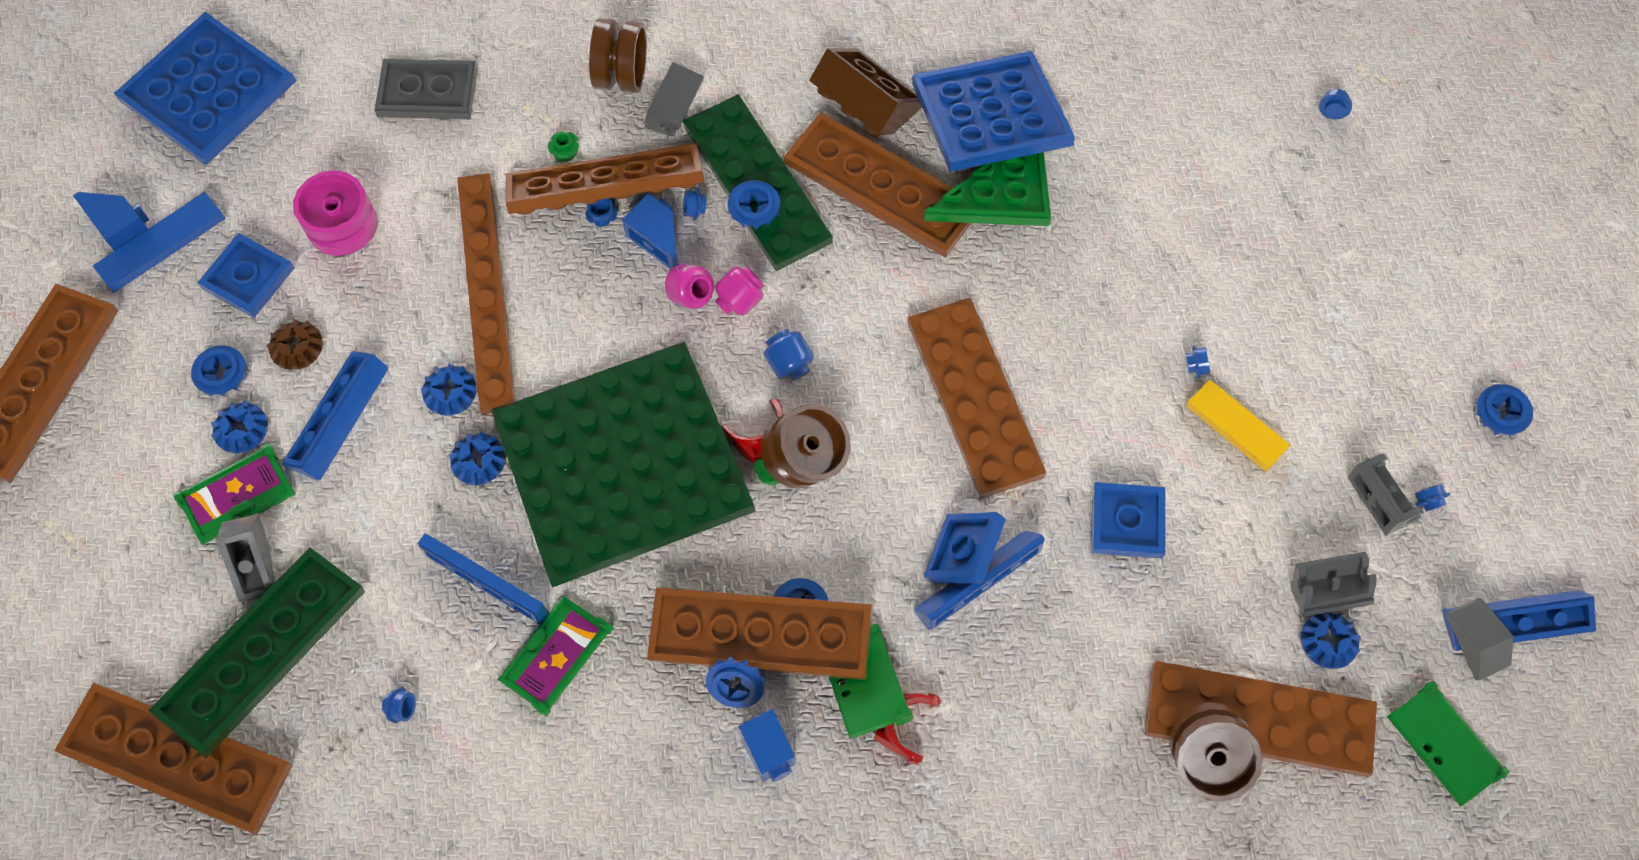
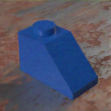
M77 192L73 195L114 251L148 229L144 224L149 221L147 215L138 204L132 207L124 196Z
M648 193L622 219L625 235L671 270L678 265L674 211L665 200H657Z
M773 708L738 726L742 744L762 782L770 778L772 782H776L792 772L791 767L796 765L795 756Z

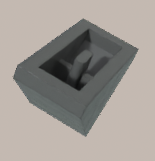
M1477 598L1446 613L1475 680L1479 681L1511 666L1514 636L1483 599Z

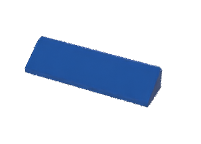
M352 351L285 457L282 465L311 479L321 480L387 373V365L374 354Z
M1030 531L1020 533L994 552L983 583H949L915 607V614L928 630H932L1039 554L1045 538L1042 534Z
M1570 591L1486 603L1514 636L1513 643L1596 631L1594 596L1583 591ZM1456 608L1443 609V618L1454 651L1462 650L1446 614Z

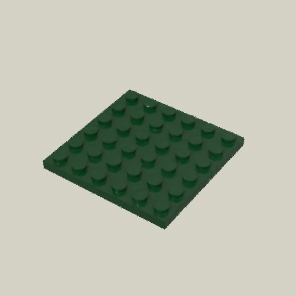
M685 341L491 410L552 588L756 512L753 500Z

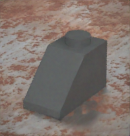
M254 514L222 522L216 542L238 601L243 602L261 597L274 584L270 547L259 515Z

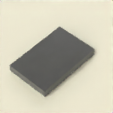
M383 59L374 109L376 116L471 120L478 70L476 61Z

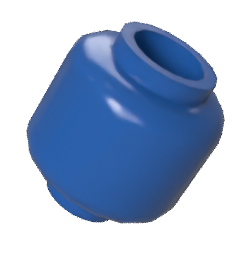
M785 329L765 342L768 347L764 350V357L778 378L785 379L791 377L793 381H796L810 372L808 365L813 361L814 354L800 332H790L789 329Z

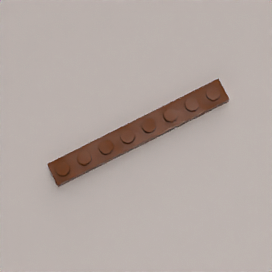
M490 173L457 177L479 408L482 415L490 414L493 409L515 402Z

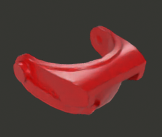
M775 398L770 399V405L777 418L784 415L780 401L778 399L775 400ZM726 424L721 425L725 437L729 439L744 458L751 463L761 459V440L763 435L752 438L741 437L732 433Z
M903 693L908 706L923 703L939 707L941 704L939 696L928 693V695ZM893 724L876 730L874 739L884 747L902 755L910 764L919 765V763L923 762V756L908 750L899 742Z

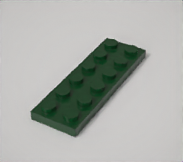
M739 94L683 120L684 129L693 143L697 144L698 151L728 198L736 186L752 180L768 183L777 191L780 197L778 217H774L770 225H760L757 230L753 226H747L775 271L833 243V236ZM752 196L751 204L748 207L751 208L753 213H756L760 205L755 201V196Z
M309 547L148 711L204 758H207L365 593L363 587Z

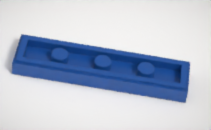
M203 192L92 266L112 292L115 293L226 218L209 196Z
M424 533L418 541V546L426 557L537 624H541L549 614L544 604L430 535Z

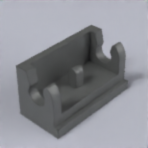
M672 62L647 111L645 128L674 137L676 130L680 129L681 123L704 81V76Z
M1382 453L1357 464L1347 478L1385 536L1418 521L1421 518L1420 515L1424 512L1421 507L1413 509L1385 467V461L1388 458L1385 453Z
M1366 552L1295 564L1291 591L1303 617L1374 604L1373 596L1377 579L1376 574H1367L1370 559Z

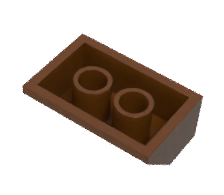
M827 48L809 80L818 87L817 92L821 96L836 101L841 105L840 110L844 114L860 120L864 123L863 128L874 136L894 134L922 108L915 92L858 48Z

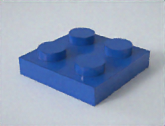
M238 233L197 283L204 291L255 318L295 267L291 261Z
M1095 482L1092 498L1091 553L1163 559L1165 556V487Z
M998 512L947 514L924 578L932 583H983L1006 518Z

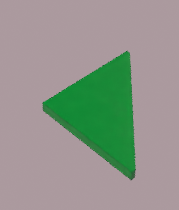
M1044 152L981 165L973 172L970 178L943 195L942 200L933 207H928L924 212V221L1049 226L1051 212Z

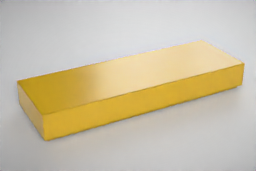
M1210 379L1186 404L1189 410L1266 473L1291 446V444Z

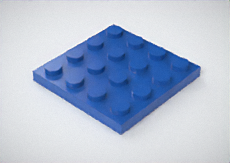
M204 12L114 92V95L118 101L204 165H207L296 82V79L287 69L207 12Z
M1033 51L912 75V85L950 172L1074 146L1075 135Z

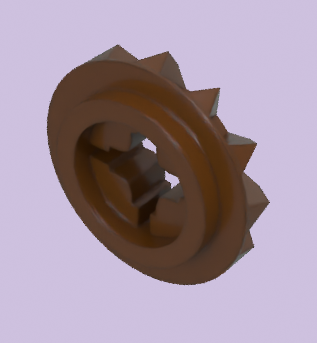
M293 319V322L289 324L280 323V328L275 333H270L271 340L267 344L270 358L276 365L287 370H298L309 366L318 358L323 347V339L319 330L308 320L299 322ZM294 335H296L302 343L296 344L293 354L289 345L286 344L292 343Z

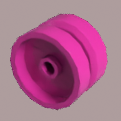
M336 170L320 172L308 178L297 189L293 199L294 215L314 248L328 255H348L364 248L373 238L377 228V215L363 186L354 176L347 172Z

